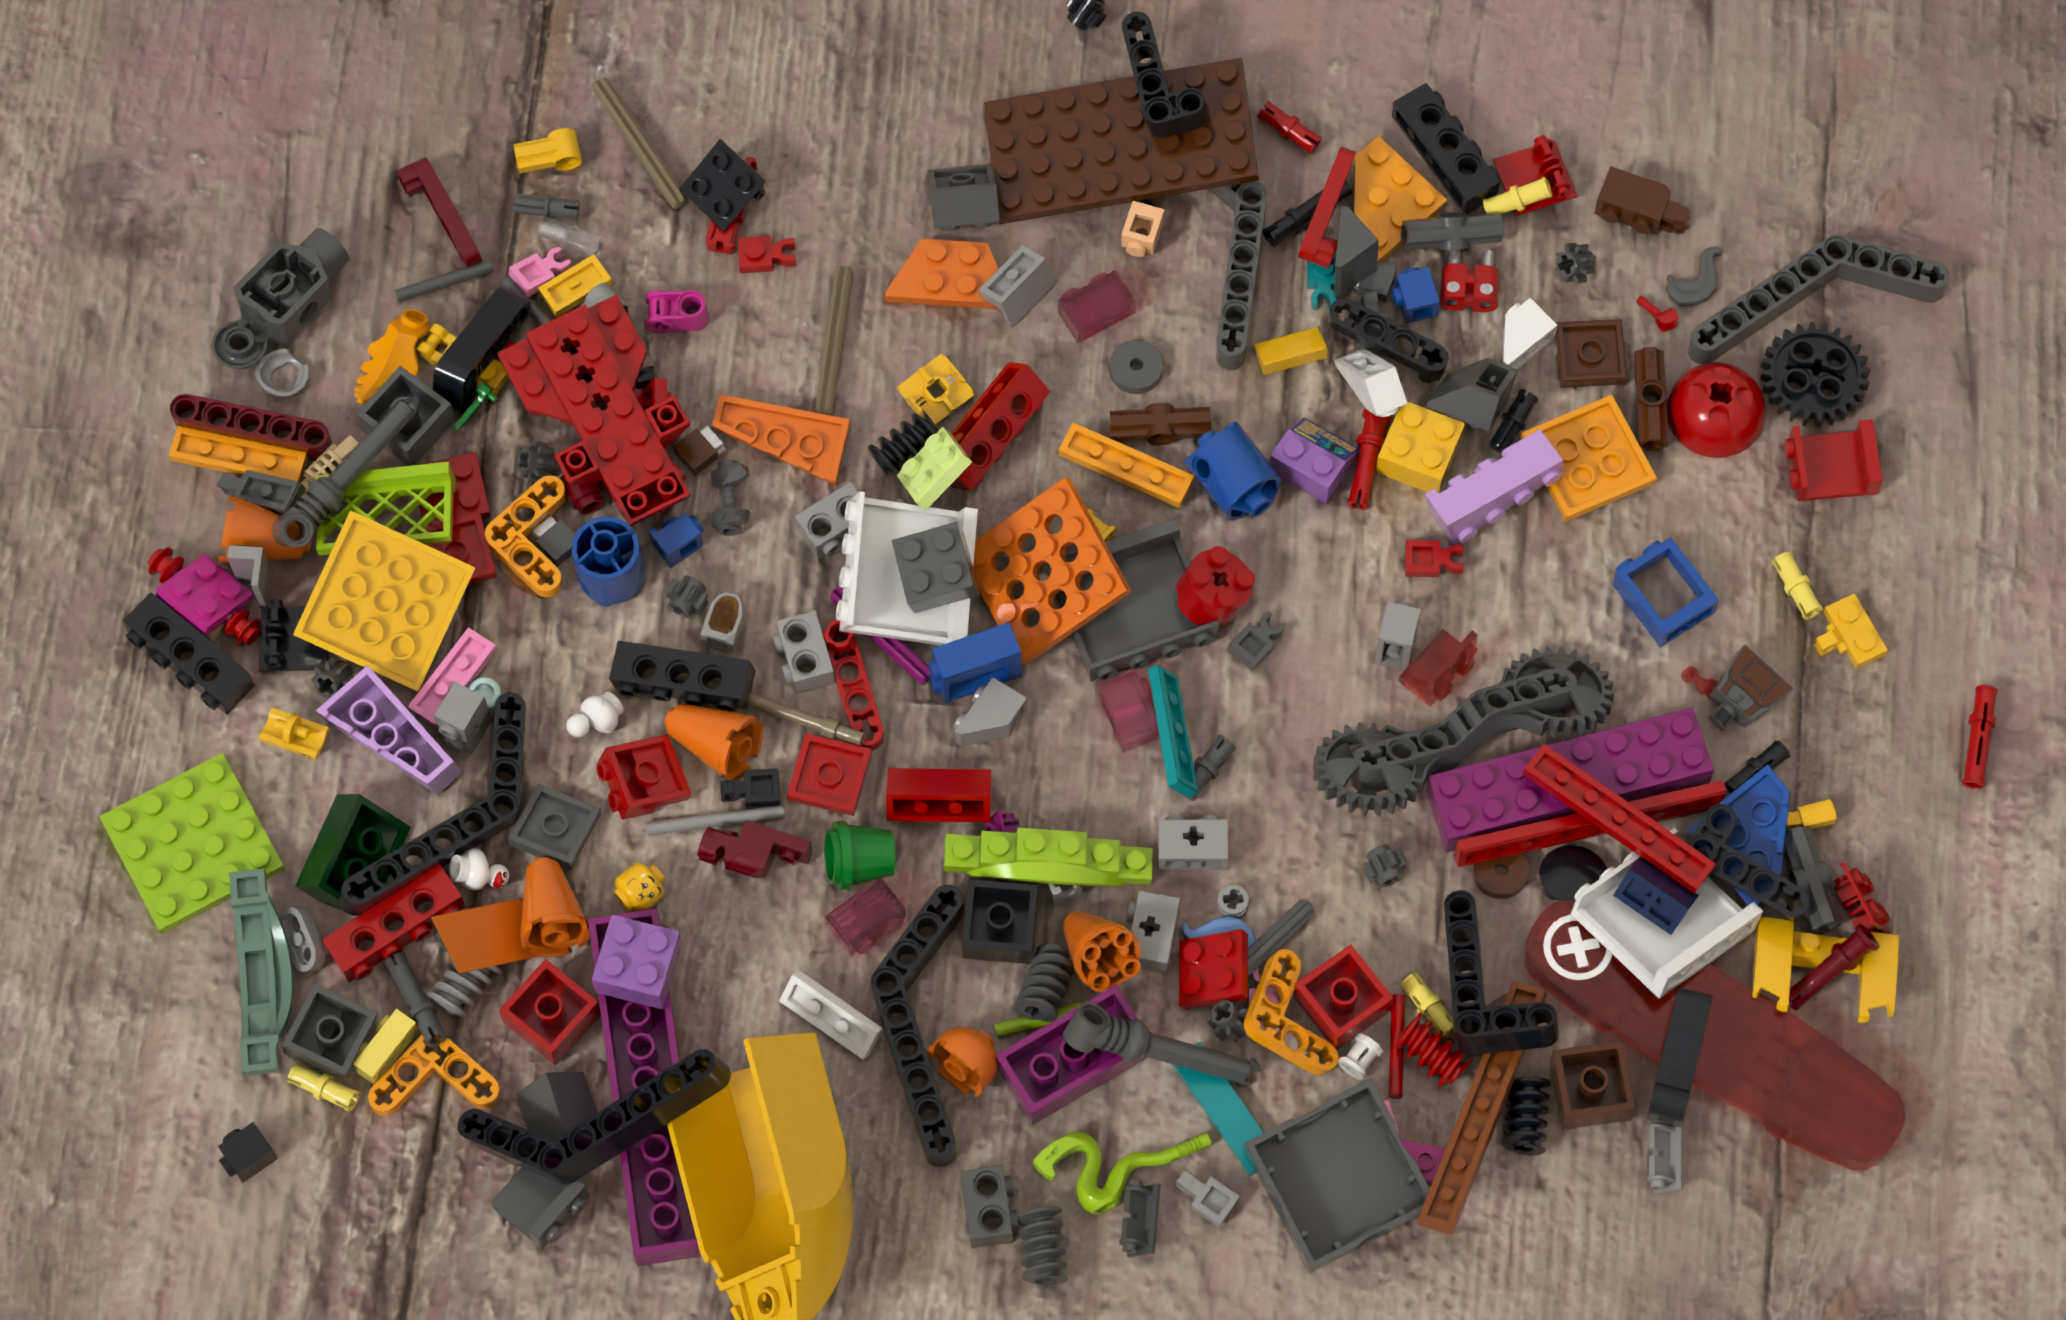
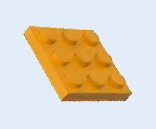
M1612 394L1521 433L1520 438L1523 439L1541 429L1564 462L1565 471L1562 473V477L1553 485L1548 486L1547 489L1565 522L1652 486L1657 482L1653 469Z

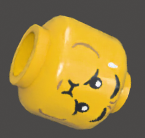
M636 862L616 877L614 881L616 889L613 891V894L628 913L648 910L664 897L665 892L662 883L666 879L654 864L647 867L644 863Z

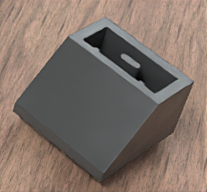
M1488 358L1458 369L1445 376L1429 399L1426 407L1442 415L1466 422L1468 426L1474 429L1489 431L1507 405L1518 370Z

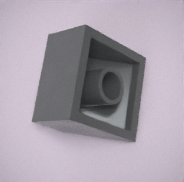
M991 164L927 170L934 228H940L943 231H954L964 225L985 228L991 226L994 222H1000L997 186L993 167L991 168Z
M314 983L282 1044L283 1053L314 1069L346 1077L378 1013Z

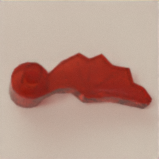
M1693 666L1687 667L1681 673V678L1685 683L1694 682L1700 695H1706L1711 700L1709 694L1718 681L1713 678L1706 680L1700 677L1698 670Z

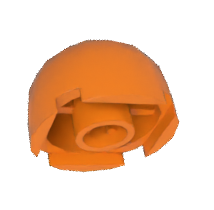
M954 1027L940 1035L928 1048L930 1061L936 1057L940 1063V1066L937 1068L938 1073L950 1085L964 1094H968L973 1090L975 1091L974 1096L978 1097L991 1084L999 1066L995 1056L997 1052L993 1046L994 1041L983 1030L977 1031L970 1027Z

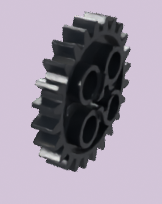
M1810 322L1809 328L1804 331L1800 324H1797L1795 334L1786 328L1783 332V339L1774 337L1773 347L1766 348L1765 356L1767 358L1762 359L1761 368L1764 370L1761 372L1760 380L1766 382L1763 386V393H1772L1768 403H1780L1778 414L1788 410L1791 412L1789 421L1792 422L1797 416L1802 417L1803 426H1806L1809 419H1814L1816 427H1820L1821 421L1826 418L1830 425H1833L1836 415L1844 421L1848 414L1847 410L1856 412L1857 402H1863L1866 395L1864 391H1867L1870 383L1866 379L1869 377L1870 368L1863 367L1866 365L1867 356H1857L1862 346L1860 344L1850 346L1852 335L1842 339L1839 337L1841 328L1838 327L1833 333L1828 332L1827 323H1824L1821 330H1816L1814 322ZM1795 353H1804L1809 359H1799L1795 356ZM1828 360H1837L1842 366L1834 367L1828 363ZM1812 372L1818 373L1817 377L1812 376ZM1796 382L1799 383L1803 388L1793 389L1788 385V383ZM1829 389L1835 393V396H1826L1821 390Z

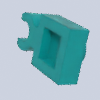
M1336 254L1329 269L1307 261V289H1315L1311 295L1312 310H1317V303L1321 298H1325L1330 302L1329 307L1336 301V296H1334V291L1332 290L1334 289Z

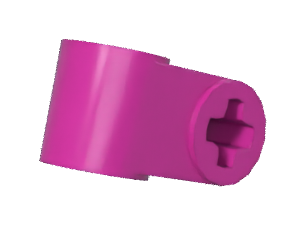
M657 290L651 291L645 296V302L648 304V318L645 320V329L650 332L699 331L705 328L709 322L710 316L705 298L698 291L667 292ZM690 308H699V311L694 314L686 313Z

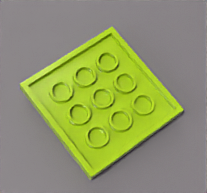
M223 752L99 816L161 935L231 899L230 872L264 869L266 879H269L285 870Z

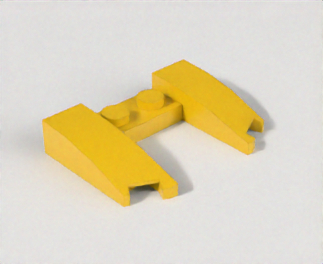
M1761 916L1755 933L1752 997L1756 999L1760 991L1764 989L1780 997L1776 1009L1781 1012H1787L1791 966L1815 968L1832 954L1831 949L1837 942L1841 944L1847 938L1794 931V921ZM1871 932L1878 941L1880 948L1877 951L1871 950L1857 962L1858 967L1854 970L1843 971V973L1859 975L1858 1022L1860 1023L1869 1022V1009L1885 1006L1888 1017H1893L1899 935Z

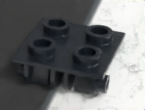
M719 139L679 190L725 232L751 199L754 198L758 201L765 195L766 191L763 187L766 181L722 139Z
M272 599L269 601L268 606L261 607L259 672L314 670V667L322 660L328 661L327 650L293 635L306 606L285 607L282 600Z

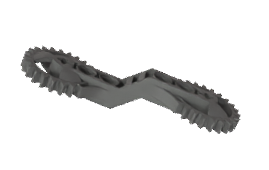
M1546 646L1545 653L1541 654L1534 648L1532 649L1531 657L1522 653L1520 661L1512 660L1511 668H1505L1499 684L1474 691L1440 724L1412 732L1402 731L1386 725L1379 731L1377 730L1376 723H1372L1370 729H1365L1362 723H1358L1357 730H1352L1351 727L1345 725L1344 734L1333 730L1332 739L1324 737L1322 746H1317L1313 762V780L1318 781V791L1326 790V800L1337 798V808L1344 804L1349 805L1348 813H1352L1356 808H1360L1363 816H1366L1369 810H1374L1377 817H1379L1382 809H1386L1390 814H1394L1395 805L1406 809L1407 800L1411 802L1416 801V794H1422L1428 776L1453 770L1488 737L1522 729L1542 736L1549 730L1553 738L1557 737L1558 732H1563L1568 739L1571 736V731H1576L1580 736H1584L1585 727L1595 731L1596 724H1604L1606 715H1610L1615 693L1612 691L1613 681L1608 680V671H1600V662L1589 664L1590 655L1588 654L1578 658L1576 649L1570 654H1565L1562 646L1559 647L1557 653H1553L1551 648ZM1545 667H1550V668H1551V669H1549V670H1545V671H1542V672H1537V669H1539V668H1545ZM1569 670H1572V671H1575V672L1581 674V676L1579 677V679L1577 680L1576 677H1575V675H1574L1571 671H1569ZM1574 703L1579 715L1574 717H1565L1564 715L1568 714L1572 710ZM1354 744H1362L1363 746L1359 747L1354 752L1353 757L1349 746ZM1349 780L1352 786L1358 790L1356 793L1344 788ZM1389 789L1390 792L1384 795L1376 794L1377 792Z

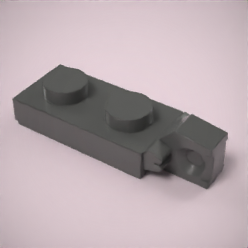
M249 470L242 473L240 478L222 474L216 485L226 495L237 496L280 515L285 514L291 507L296 508L294 504L297 500H301L300 497L306 490L303 484L298 481Z

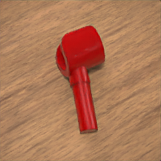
M1642 295L1638 297L1636 302L1651 313L1660 331L1667 332L1679 325L1677 323L1679 316L1674 308L1661 312L1659 308L1655 307Z

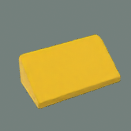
M1317 327L1260 342L1253 346L1263 375L1326 359L1328 353L1327 345Z

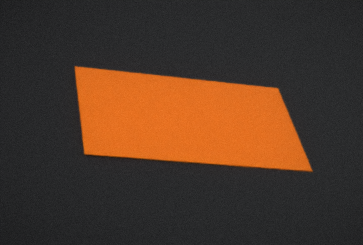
M521 898L431 917L459 974L538 957L530 954L529 948L525 947L523 949L521 946L520 929L523 908Z

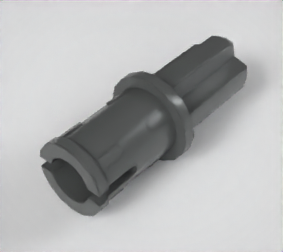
M517 193L513 199V211L521 214L544 216V220H547L548 217L577 221L580 201L551 198L550 194H546V197Z

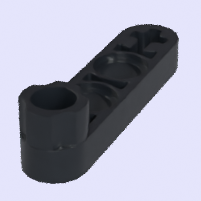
M1346 298L1338 299L1331 305L1328 323L1335 331L1419 373L1418 378L1423 382L1440 381L1444 376L1449 356L1446 349L1440 344ZM1343 310H1347L1349 312V318H1345L1343 321H1340L1338 319V313H1342ZM1358 316H1360L1362 319L1357 330L1354 328V325L1358 320ZM1369 323H1375L1381 327L1383 333L1379 337L1372 338L1365 333L1364 327ZM1399 338L1408 339L1412 344V349L1405 353L1399 352L1394 347V342ZM1418 346L1422 347L1421 354L1419 353V357L1417 360L1413 357L1416 355ZM1429 360L1436 362L1433 366L1427 364Z

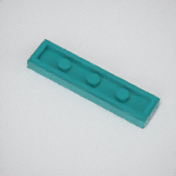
M1157 664L1149 668L1148 673L1168 787L1189 798L1198 793L1179 679L1177 675Z
M1201 1042L1195 1044L1197 1046L1204 1047ZM1172 1064L1248 1176L1254 1175L1256 1172L1243 1146L1245 1142L1264 1132L1228 1080Z

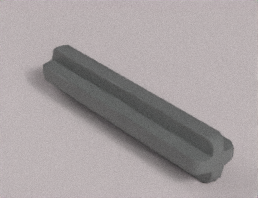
M1300 899L1248 948V977L1315 914L1313 905L1310 902Z

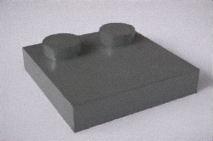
M538 783L508 837V845L539 858L548 857L559 862L561 867L572 870L601 816V808Z

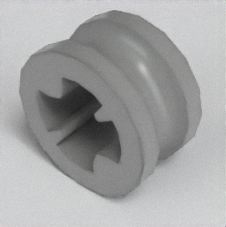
M1227 885L1219 892L1217 905L1219 912L1224 917L1231 916L1238 919L1247 912L1249 905L1248 893L1239 885ZM1230 895H1237V901L1242 899L1243 903H1237L1236 909L1229 908V903L1224 904L1223 900H1229Z

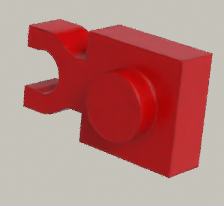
M771 236L738 238L740 273L773 271V263H778L785 267L796 266L795 255L786 256L783 254L785 250H795L794 238L783 239L773 244Z
M1406 540L1405 577H1439L1440 569H1445L1453 574H1463L1464 563H1454L1450 558L1453 556H1463L1464 545H1453L1447 549H1440V541Z

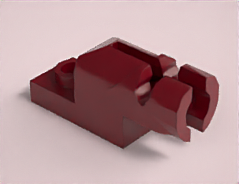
M745 820L740 836H737L738 833L734 831L707 827L701 839L697 856H699L698 860L712 865H716L723 858L726 870H732L754 878H766L775 854L779 855V858L786 863L797 865L801 862L808 865L813 851L811 841Z

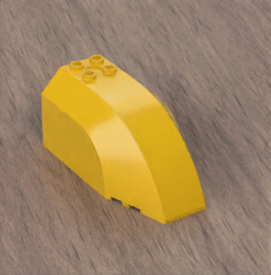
M816 1032L747 1038L743 1042L750 1068L731 1072L730 1081L724 1089L674 1119L667 1126L700 1254L705 1263H711L719 1278L715 1282L720 1291L727 1292L733 1304L730 1311L735 1320H812L832 1295L840 1279L849 1251L853 1224V1187L848 1154Z

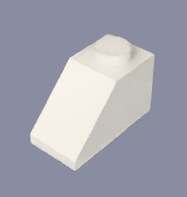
M1531 298L1522 305L1516 303L1505 314L1502 364L1514 369L1520 368L1551 343L1556 335L1557 324Z

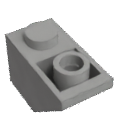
M992 677L987 686L982 684L977 689L972 699L974 704L968 713L963 711L957 718L953 726L956 744L966 746L1009 737L1027 711V697Z

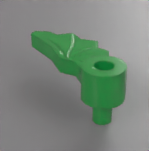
M485 381L475 391L479 395L478 398L454 424L453 428L455 430L461 429L474 417L485 399L489 398L493 402L497 400L498 397L492 393L493 388Z

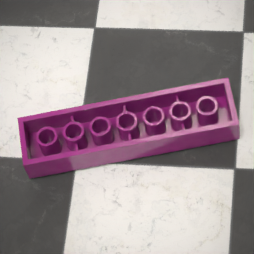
M1693 707L1547 745L1627 802L1708 784L1714 772ZM1541 747L1428 776L1426 793L1445 853L1455 851L1457 840L1577 813L1522 774L1524 768Z

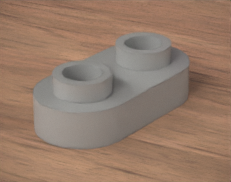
M305 907L285 908L280 915V920L284 928L293 965L301 972L318 971L325 962L326 951L311 913Z

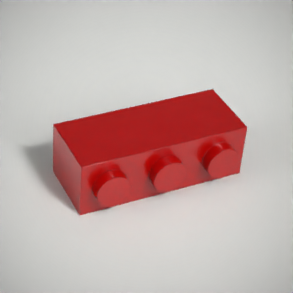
M888 768L886 788L887 821L991 822V769Z

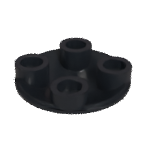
M1575 845L1558 847L1550 851L1540 865L1539 877L1543 886V893L1548 899L1574 905L1576 892L1584 884L1589 883L1592 885L1598 881L1602 873L1607 870V867L1596 853L1587 848Z

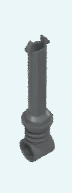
M409 397L404 402L397 401L328 477H319L317 480L311 479L309 481V489L306 491L307 495L303 494L300 497L301 501L297 500L294 504L296 508L291 507L273 523L272 533L277 543L285 547L294 548L305 546L310 542L313 533L317 530L316 526H320L323 523L322 520L328 518L327 513L331 514L333 511H340L343 508L341 503L344 500L346 488L415 415L412 410L420 402L416 397L412 399ZM292 521L296 522L299 526V534L294 540H291L286 533V528Z
M1089 1002L1079 1005L1063 1032L1065 1041L1072 1048L1080 1052L1088 1053L1092 1052L1095 1048L1121 1055L1122 1059L1126 1062H1132L1134 1059L1138 1060L1144 1056L1236 1082L1237 1087H1245L1252 1084L1251 1078L1248 1077L1250 1069L1259 1072L1261 1070L1260 1064L1253 1057L1249 1061L1151 1033L1142 1020L1137 1018L1131 1021L1117 1019L1116 1017L1109 1016L1099 1005Z

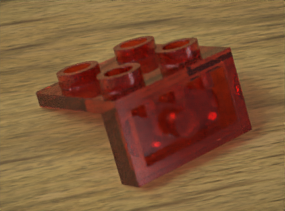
M1442 629L1399 676L1398 682L1428 706H1431L1437 698L1442 701L1453 689L1454 685L1452 682L1460 674L1464 677L1476 662L1474 655L1478 651L1476 647L1478 634L1472 630L1460 643Z

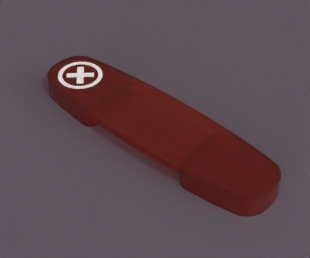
M1576 900L1557 901L1550 904L1539 915L1526 940L1524 965L1531 978L1596 1029L1603 1032L1613 1031L1640 1051L1660 1062L1678 987L1711 994L1713 998L1692 1083L1762 1121L1770 1134L1847 1169L1867 1170L1878 1165L1888 1155L1906 1119L1905 1105L1899 1093L1870 1068L1789 1011L1781 1012L1777 1010V1004L1760 993L1756 999L1753 998L1752 988L1711 964L1703 967L1659 999L1571 915Z

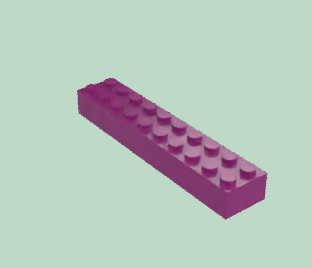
M657 908L616 914V916L661 927ZM611 915L588 919L594 968L597 964ZM670 988L663 1010L598 993L613 1103L680 1061ZM666 1124L620 1153L633 1255L637 1267L701 1257Z

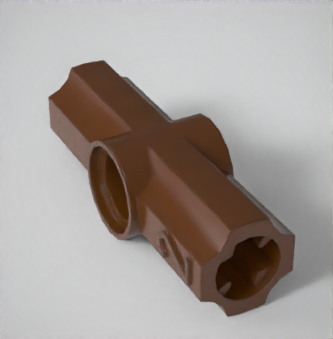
M1644 347L1634 352L1636 386L1634 406L1637 412L1638 443L1646 451H1658L1661 448L1668 447L1669 444L1666 405L1668 390L1665 385L1664 350H1659L1656 347ZM1652 395L1659 401L1649 402L1645 400L1644 396Z
M1154 403L1148 405L1143 410L1110 411V438L1114 441L1146 440L1151 445L1162 446L1172 444L1176 439L1200 438L1206 432L1211 431L1210 407L1174 408L1173 405L1168 403Z

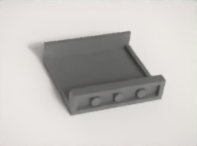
M1175 518L1105 542L1132 593L1072 633L1090 681L1096 679L1101 681L1109 680L1115 677L1119 671L1128 668L1133 670L1143 668L1151 660L1162 656L1166 659L1175 657L1185 648L1194 645L1195 647H1204L1212 643L1214 638L1218 637L1219 624L1217 620L1199 626L1186 618L1178 607L1177 601L1179 598L1177 591L1175 592L1176 583L1190 562L1181 543L1180 529ZM1078 552L1065 556L1068 562L1074 561ZM1048 563V576H1050L1051 567ZM1090 572L1084 574L1081 579V587L1085 591L1093 584V575ZM1064 591L1056 594L1061 608L1066 603Z

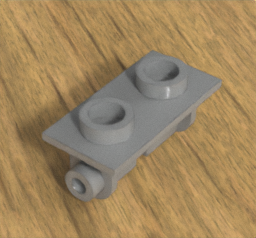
M1651 1120L1647 1130L1649 1131V1149L1653 1150V1155L1649 1156V1176L1647 1177V1182L1651 1183L1654 1195L1683 1190V1125L1681 1128Z

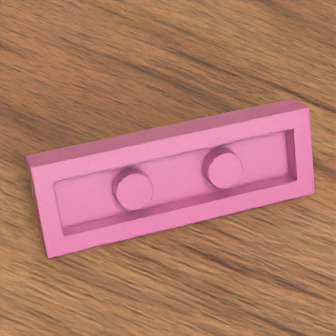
M468 627L408 705L409 712L437 729L434 715L454 681L468 688L497 651L496 645Z

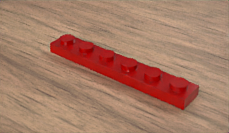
M1543 744L1524 768L1522 773L1524 776L1691 893L1695 894L1713 871L1716 863L1547 745Z

